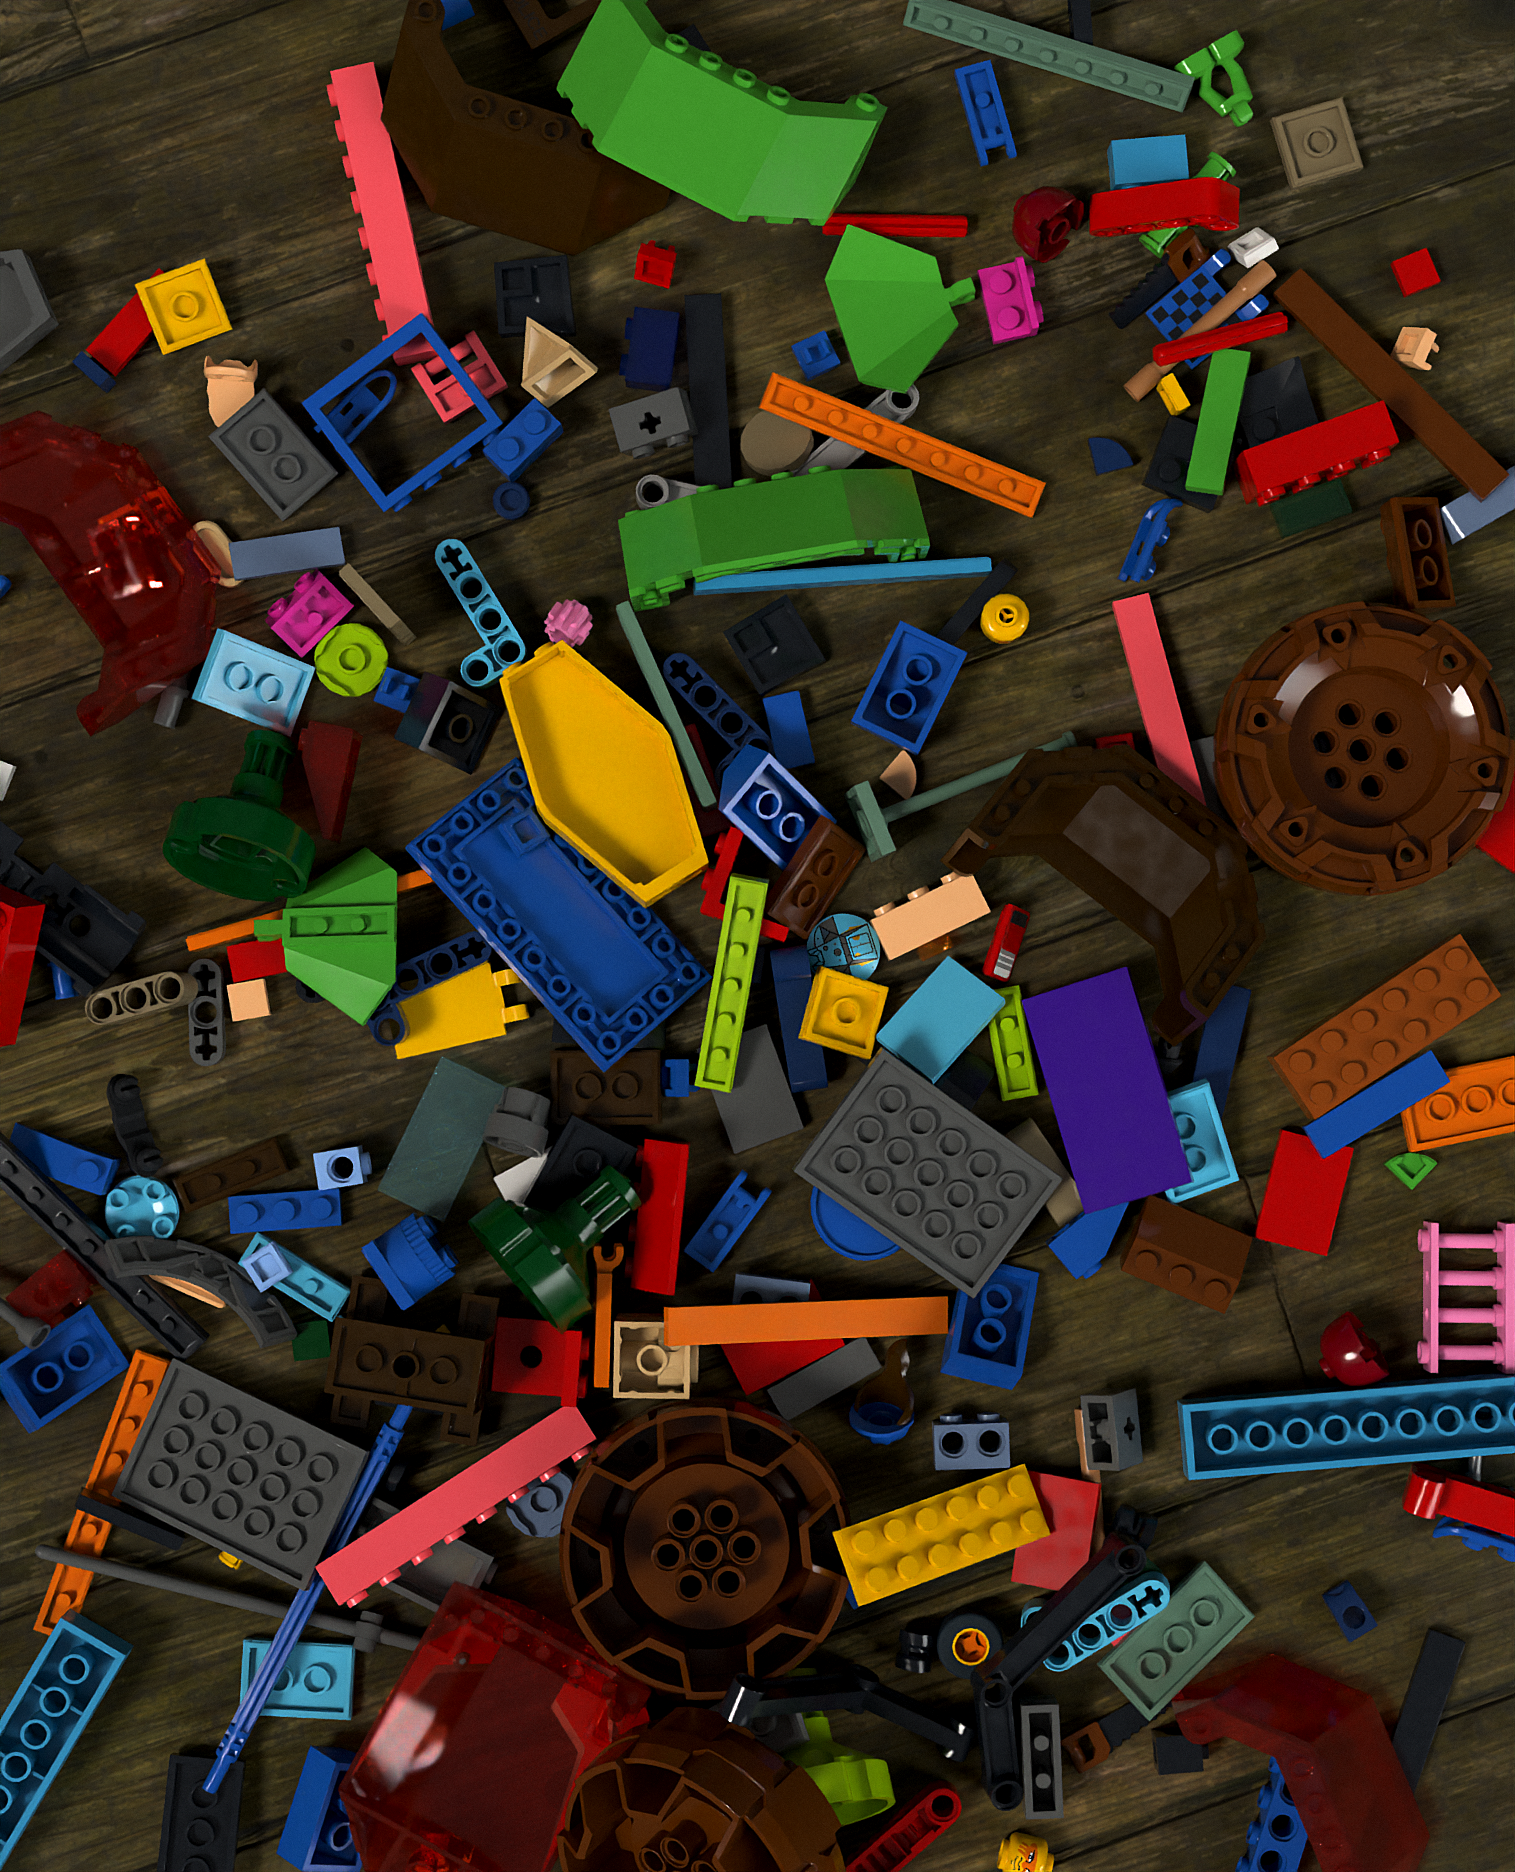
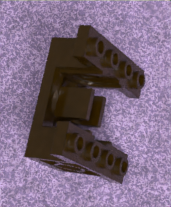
M354 1274L348 1310L346 1313L336 1317L324 1389V1392L334 1394L330 1423L368 1428L372 1403L375 1400L442 1411L444 1414L439 1441L477 1446L501 1297L464 1291L462 1293L457 1330L450 1334L385 1323L390 1292L380 1278ZM402 1355H407L414 1360L416 1365L415 1372L399 1368L398 1361Z

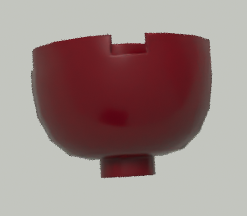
M1042 186L1031 191L1028 195L1024 194L1018 199L1013 209L1012 233L1016 244L1036 261L1039 260L1042 263H1047L1054 259L1069 244L1070 241L1063 238L1069 233L1071 227L1076 231L1078 230L1084 214V204L1069 191L1056 186Z
M1349 1310L1333 1320L1321 1335L1320 1350L1323 1358L1319 1359V1364L1330 1379L1336 1376L1345 1385L1354 1388L1366 1387L1389 1375L1387 1371L1389 1366L1374 1338L1369 1339L1363 1330H1358L1365 1325Z

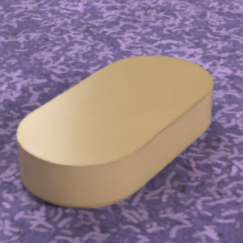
M201 521L196 523L190 529L187 537L191 551L220 585L234 588L243 584L245 580L235 581L228 544L232 543L229 537L214 522Z

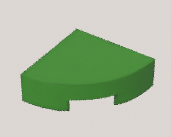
M1405 1152L1390 1157L1383 1164L1404 1185L1412 1190L1437 1165V1162L1426 1155Z

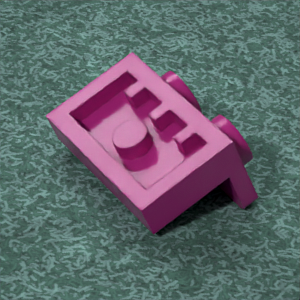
M1023 256L1015 257L1014 262L978 270L977 276L993 345L1036 335L1039 323H1043L1044 318L1040 301H1033L1031 287H1035L1032 266H1025Z
M318 569L312 574L310 572L303 574L294 584L295 590L286 599H278L267 612L269 616L265 619L270 628L301 658L354 607Z

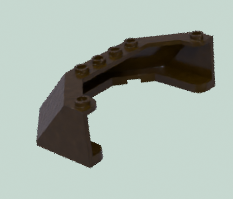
M409 0L380 120L386 131L389 132L412 178L415 179L432 213L575 257L586 251L589 247L631 227L632 224L665 209L671 189L599 153L592 144L594 135L590 129H582L575 118L465 84L442 42V25L445 17L443 3L441 0Z
M1113 745L1112 748L1092 749V746L1065 747L1060 751H1043V748L1029 749L940 860L954 873L969 877L978 873L989 858L1038 855L1141 936L1155 949L1164 998L1153 1012L1152 1024L1155 1031L1174 1047L1209 1019L1266 939L1264 923H1260L1256 903L1259 900L1253 874H1249L1245 856L1248 849L1244 838L1239 832L1129 745Z

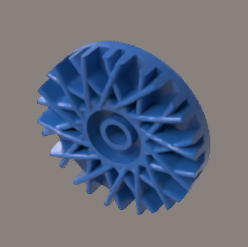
M813 1186L810 1198L813 1223L820 1237L834 1251L851 1259L869 1261L887 1257L901 1249L900 1246Z

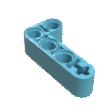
M447 539L437 546L435 560L486 644L463 660L460 672L462 678L471 688L484 690L498 683L499 679L503 677L502 672L510 665L521 661L522 664L526 663L528 651L466 546L456 539ZM451 550L456 554H460L458 560L465 570L460 575L451 562L445 563L448 560L447 553ZM469 581H478L482 585L481 593L475 598L463 596V587ZM489 612H496L501 616V623L494 630H486L482 627V619ZM510 643L518 645L520 647V655L515 661L506 662L501 659V650L505 645ZM478 662L487 664L488 674L483 680L474 681L470 679L469 670L472 665Z
M1149 1571L1113 1592L1062 1643L1068 1648V1654L1064 1657H1055L1051 1654L1043 1664L1052 1671L1061 1672L1067 1670L1163 1611L1170 1601V1585L1167 1578L1157 1571ZM1148 1586H1151L1153 1590L1160 1588L1159 1597L1155 1598L1152 1594L1146 1596V1588ZM1034 1598L1024 1605L1021 1615V1628L1029 1621L1028 1615L1039 1611L1048 1600ZM1142 1599V1602H1141V1608H1142V1609H1139V1606H1138V1603H1137V1602ZM1124 1604L1131 1609L1132 1613L1125 1619H1119L1112 1614L1111 1609L1115 1605ZM1085 1624H1093L1099 1628L1100 1634L1094 1638H1087L1081 1634L1080 1628Z

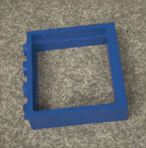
M424 313L417 315L302 402L303 406L383 512L390 507L395 513L413 500L409 495L410 492L420 485L424 490H427L442 478L439 471L449 463L454 468L462 464L472 456L468 449L481 441L483 446L490 443L501 432L498 427L504 422ZM422 332L487 421L390 494L386 495L321 408Z

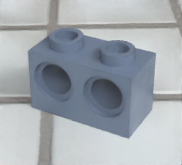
M736 1272L732 1304H741L740 1299L742 1295L748 1291H755L760 1294L762 1303L779 1302L784 1296H793L798 1301H808L811 1283L807 1280Z
M998 1412L977 1413V1419H962V1414L948 1413L941 1414L940 1420L932 1421L933 1465L935 1470L1010 1468L1009 1422L1006 1418H1000ZM993 1430L999 1434L998 1444L990 1449L980 1446V1436L985 1431ZM949 1432H957L962 1436V1443L955 1450H948L942 1446V1439Z

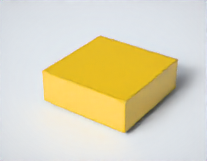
M1171 373L1160 380L1156 389L1170 414L1177 417L1185 413L1191 404L1174 374Z

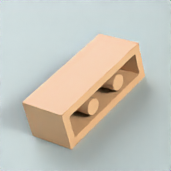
M952 872L940 878L943 885L932 891L926 885L907 894L910 901L899 907H896L893 901L874 910L876 918L870 920V924L879 939L888 961L991 912L974 876L964 877Z

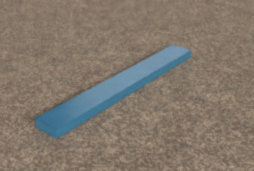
M978 557L745 572L721 576L700 583H696L694 577L693 591L694 595L987 577L992 572L991 558Z

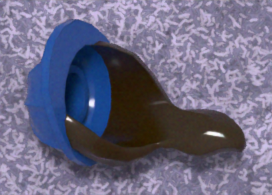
M904 1338L895 1341L888 1348L885 1356L884 1371L863 1385L850 1408V1426L873 1444L888 1445L900 1440L914 1423V1394L905 1379L910 1356L907 1350V1340Z

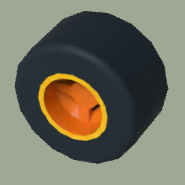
M973 1607L955 1609L944 1617L937 1628L936 1647L939 1659L947 1671L958 1678L970 1680L973 1669L981 1663L988 1662L1004 1646L998 1624L991 1615L982 1609Z

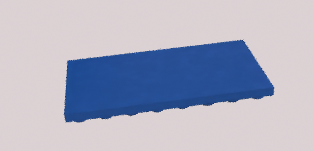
M517 757L497 771L405 847L407 852L603 1072L608 1070L712 978L650 907L645 909L545 824L537 812L524 765ZM531 806L551 837L546 842L517 858L497 827L503 821Z

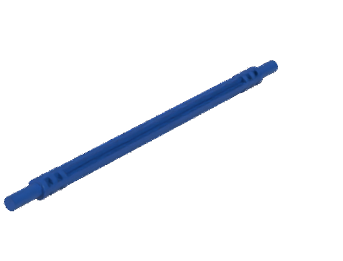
M398 1404L390 1421L384 1422L322 1562L347 1546L405 1433L402 1428L413 1409L412 1406ZM318 1572L309 1591L298 1590L216 1750L218 1757L202 1786L205 1791L215 1794L230 1764L237 1761L326 1587Z

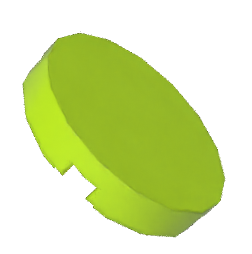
M349 623L332 628L319 641L314 655L316 672L319 680L330 691L343 697H360L371 693L380 685L385 670L388 667V652L383 640L372 629L361 624Z

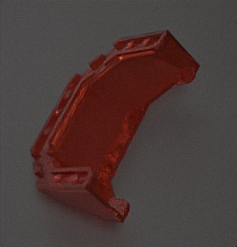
M37 410L0 425V522L20 529L104 648L98 690L85 696L76 708L79 721L91 737L121 722L207 658L212 644L209 640L211 626L215 622L217 607L215 594L216 586L221 576V566L136 447L122 443L121 446L102 440L101 434L76 424L70 428L52 421V415ZM101 519H102V521H103V524H104L105 530H106V532H107V535H106V533H105V531H104V529H103V527H102V525H101V523H100V521H99V520H101Z
M1271 1653L1183 1688L1171 1699L1174 1715L1182 1734L1188 1741L1194 1744H1205L1226 1736L1276 1758L1323 1872H1416L1430 1839V1834L1370 1694L1359 1689H1353L1337 1682L1333 1678L1312 1669H1306L1288 1661L1286 1658Z

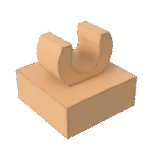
M1403 327L1390 357L1401 367L1430 370L1432 366L1425 361L1429 352L1438 353L1439 351L1438 345L1434 343L1437 334L1428 328Z

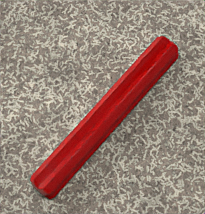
M833 213L826 224L822 226V231L825 235H843L847 224L879 236L965 237L968 232V220L964 215Z
M1276 312L1158 344L1153 347L1152 357L1154 362L1162 367L1279 335L1288 330V319L1282 312Z

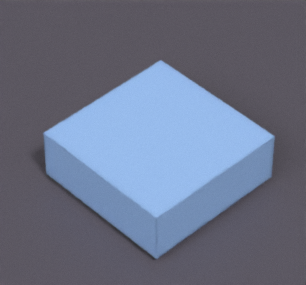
M275 1241L270 1242L241 1261L260 1293L294 1272Z

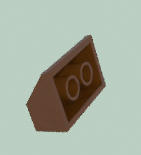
M1395 497L1389 499L1380 507V526L1385 536L1388 554L1387 566L1391 572L1394 589V605L1421 614L1456 607L1438 497Z
M1151 1195L1147 1197L1120 1256L1121 1271L1225 1314L1240 1282L1253 1237L1157 1195Z

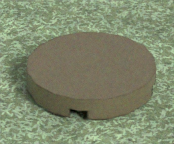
M766 411L756 414L746 424L741 435V451L749 467L757 473L772 476L786 470L791 472L799 468L808 459L814 446V437L811 429Z

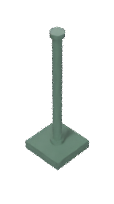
M1069 730L1062 733V738L1034 749L1043 748V751H1060L1065 747H1078L1073 733ZM1026 752L883 809L878 806L868 781L853 786L844 794V797L871 863L896 851L887 829L889 822L1008 775Z

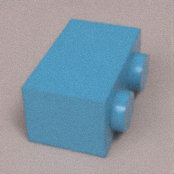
M1185 134L1111 140L1107 150L1111 191L1189 179Z

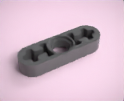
M199 959L192 963L188 973L196 979L198 991L204 992V982L197 979L196 975L197 972L203 971V965H208V970L215 972V979L208 981V991L216 990V997L200 996L188 1004L189 1050L194 1062L201 1066H213L221 1062L226 1053L224 972L218 962L211 959ZM206 1001L214 1004L217 1009L216 1018L210 1023H203L197 1017L198 1006ZM197 1027L201 1029L217 1027L218 1034L209 1033L210 1044L217 1046V1053H212L210 1060H206L205 1054L198 1051L199 1046L205 1045V1034L197 1035Z

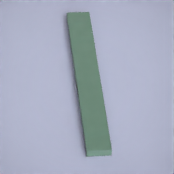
M909 0L903 21V26L1182 113L1195 79L1192 76L948 0Z

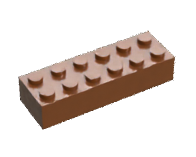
M1461 934L1449 935L1268 1055L1267 1059L1308 1119L1316 1120L1501 997V994Z

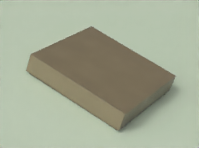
M1343 97L1272 117L1270 120L1291 191L1363 169V163Z

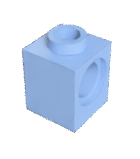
M362 1145L313 1154L319 1191L363 1184L368 1182L367 1175L372 1174L369 1152L363 1153ZM339 1157H347L353 1163V1172L349 1177H342L336 1172L335 1163Z

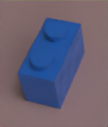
M534 398L482 451L491 464L510 482H514L564 431L561 423Z

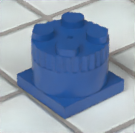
M412 1213L362 1247L361 1250L401 1310H406L426 1294L456 1275L454 1266L460 1263L448 1244L442 1247L435 1237V1234L439 1232L438 1228L427 1214L419 1217L416 1213Z

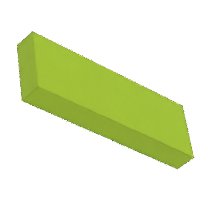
M1017 985L995 989L994 991L1005 999V1005L988 1023L1001 1101L1039 1095L1020 987Z

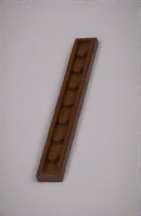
M1301 268L1274 292L1273 297L1378 402L1384 400L1387 410L1480 503L1509 477L1510 474Z

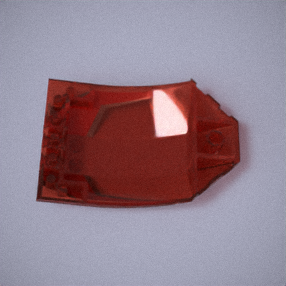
M454 1580L338 1787L341 1801L344 1802L350 1821L349 1828L356 1852L360 1855L364 1871L550 1872L559 1856L557 1835L565 1828L568 1802L576 1786L574 1781L612 1741L631 1728L652 1690L641 1681L619 1669L616 1664L611 1666L588 1640L517 1601L509 1600ZM464 1658L466 1662L462 1665L459 1663V1660Z

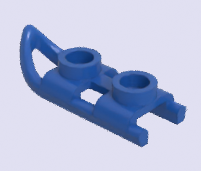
M377 370L369 373L327 414L348 444L389 404L397 387L395 374L389 370ZM386 376L390 379V388L384 399L380 401L365 385L377 377ZM350 401L353 404V408L343 416L340 411ZM360 414H363L365 418L355 428L352 425V422ZM317 424L314 429L319 433L321 428Z
M1162 499L1147 509L1117 579L1126 582L1127 577L1130 576L1131 580L1139 583L1141 579L1147 581L1152 577L1156 569V562L1151 554L1155 545L1161 547L1168 540L1170 528L1167 526L1168 523L1165 519L1173 508L1183 505L1182 501L1178 499ZM1157 513L1154 522H1152L1151 519ZM1143 542L1145 544L1139 556L1137 555V553L1139 551L1141 543Z
M1447 1516L1438 1522L1432 1536L1434 1538L1449 1535L1462 1536V1543L1476 1551L1482 1550L1483 1547L1488 1548L1490 1545L1498 1547L1497 1553L1499 1556L1507 1561L1515 1562V1537L1502 1533L1499 1534V1537L1486 1533L1489 1529L1464 1522L1463 1526H1447L1454 1522H1463Z

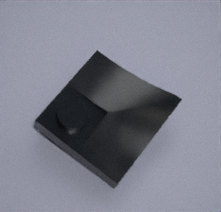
M567 255L494 262L498 332L501 338L525 337L527 316L557 336H577L570 267Z
M1299 356L1247 377L1238 419V427L1247 449L1319 423Z
M1170 415L1166 420L1141 485L1173 499H1178L1182 503L1210 513L1213 510L1218 495L1188 491L1185 487L1198 425ZM1239 437L1234 438L1228 471L1243 441Z
M787 594L723 632L761 697L794 678L826 663L825 658Z

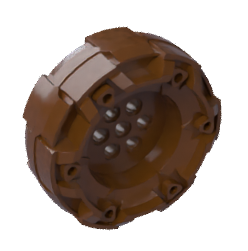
M1363 601L1345 603L1314 611L1286 624L1265 639L1242 664L1226 690L1216 719L1213 738L1215 761L1212 762L1213 776L1218 797L1230 824L1237 827L1246 844L1274 870L1303 886L1328 893L1346 896L1390 894L1425 883L1448 870L1475 847L1491 825L1493 815L1502 811L1514 777L1515 741L1510 740V723L1506 707L1497 684L1489 674L1493 666L1472 641L1452 625L1442 619L1430 621L1421 613L1396 605L1364 603ZM1332 631L1341 633L1339 643H1335L1332 640ZM1444 657L1453 665L1451 669L1444 666ZM1342 706L1349 707L1354 713L1355 719L1350 726L1344 725L1339 719L1338 713ZM1379 714L1386 716L1390 720L1391 728L1387 734L1379 732L1375 726V719ZM1316 734H1323L1328 738L1329 749L1326 753L1318 752L1315 749L1313 739ZM1353 742H1359L1364 746L1366 755L1363 761H1356L1352 758L1350 746ZM1390 750L1397 751L1401 755L1402 764L1398 770L1391 768L1386 761V756ZM1479 765L1486 767L1484 778L1478 774ZM1328 769H1333L1340 775L1341 782L1337 789H1332L1325 783L1324 777ZM1365 777L1373 779L1377 785V791L1373 797L1366 796L1361 790V783ZM1401 851L1411 857L1409 862H1404L1401 859Z
M715 1396L690 1397V1399H676L648 1408L624 1422L598 1445L580 1469L568 1495L560 1527L559 1564L566 1596L572 1605L571 1611L577 1624L592 1646L611 1666L616 1664L619 1669L629 1676L662 1691L674 1694L684 1693L686 1699L722 1700L735 1674L744 1673L756 1679L779 1678L799 1665L814 1651L819 1643L823 1642L840 1613L850 1582L832 1532L852 1526V1521L844 1491L833 1468L813 1441L788 1420L765 1407L732 1397L727 1399ZM755 1429L760 1433V1437L756 1441H749L746 1438L747 1431ZM639 1441H644L648 1444L649 1449L645 1453H639L635 1449V1444ZM717 1505H726L731 1509L733 1515L727 1522L720 1523L713 1519L711 1511ZM680 1509L690 1510L695 1520L687 1527L679 1526L673 1519L675 1512ZM817 1520H821L826 1524L824 1530L820 1532L814 1531L811 1527ZM748 1536L752 1538L755 1543L754 1549L749 1553L738 1552L733 1545L738 1537ZM710 1540L716 1545L717 1552L711 1557H702L697 1553L696 1545L700 1541ZM672 1544L678 1549L679 1556L673 1561H665L659 1556L658 1549L662 1545ZM592 1546L597 1549L600 1555H593L589 1547ZM725 1571L735 1572L740 1579L739 1583L733 1588L723 1587L718 1581L721 1573ZM687 1575H694L700 1579L702 1586L695 1592H687L682 1588L680 1581Z
M676 1707L666 1717L657 1718L633 1727L612 1741L574 1781L576 1786L568 1802L565 1828L557 1835L558 1852L563 1872H846L841 1850L835 1833L842 1825L825 1795L800 1765H796L791 1760H785L773 1749L757 1740L754 1734L744 1726L729 1722L719 1712L703 1708Z

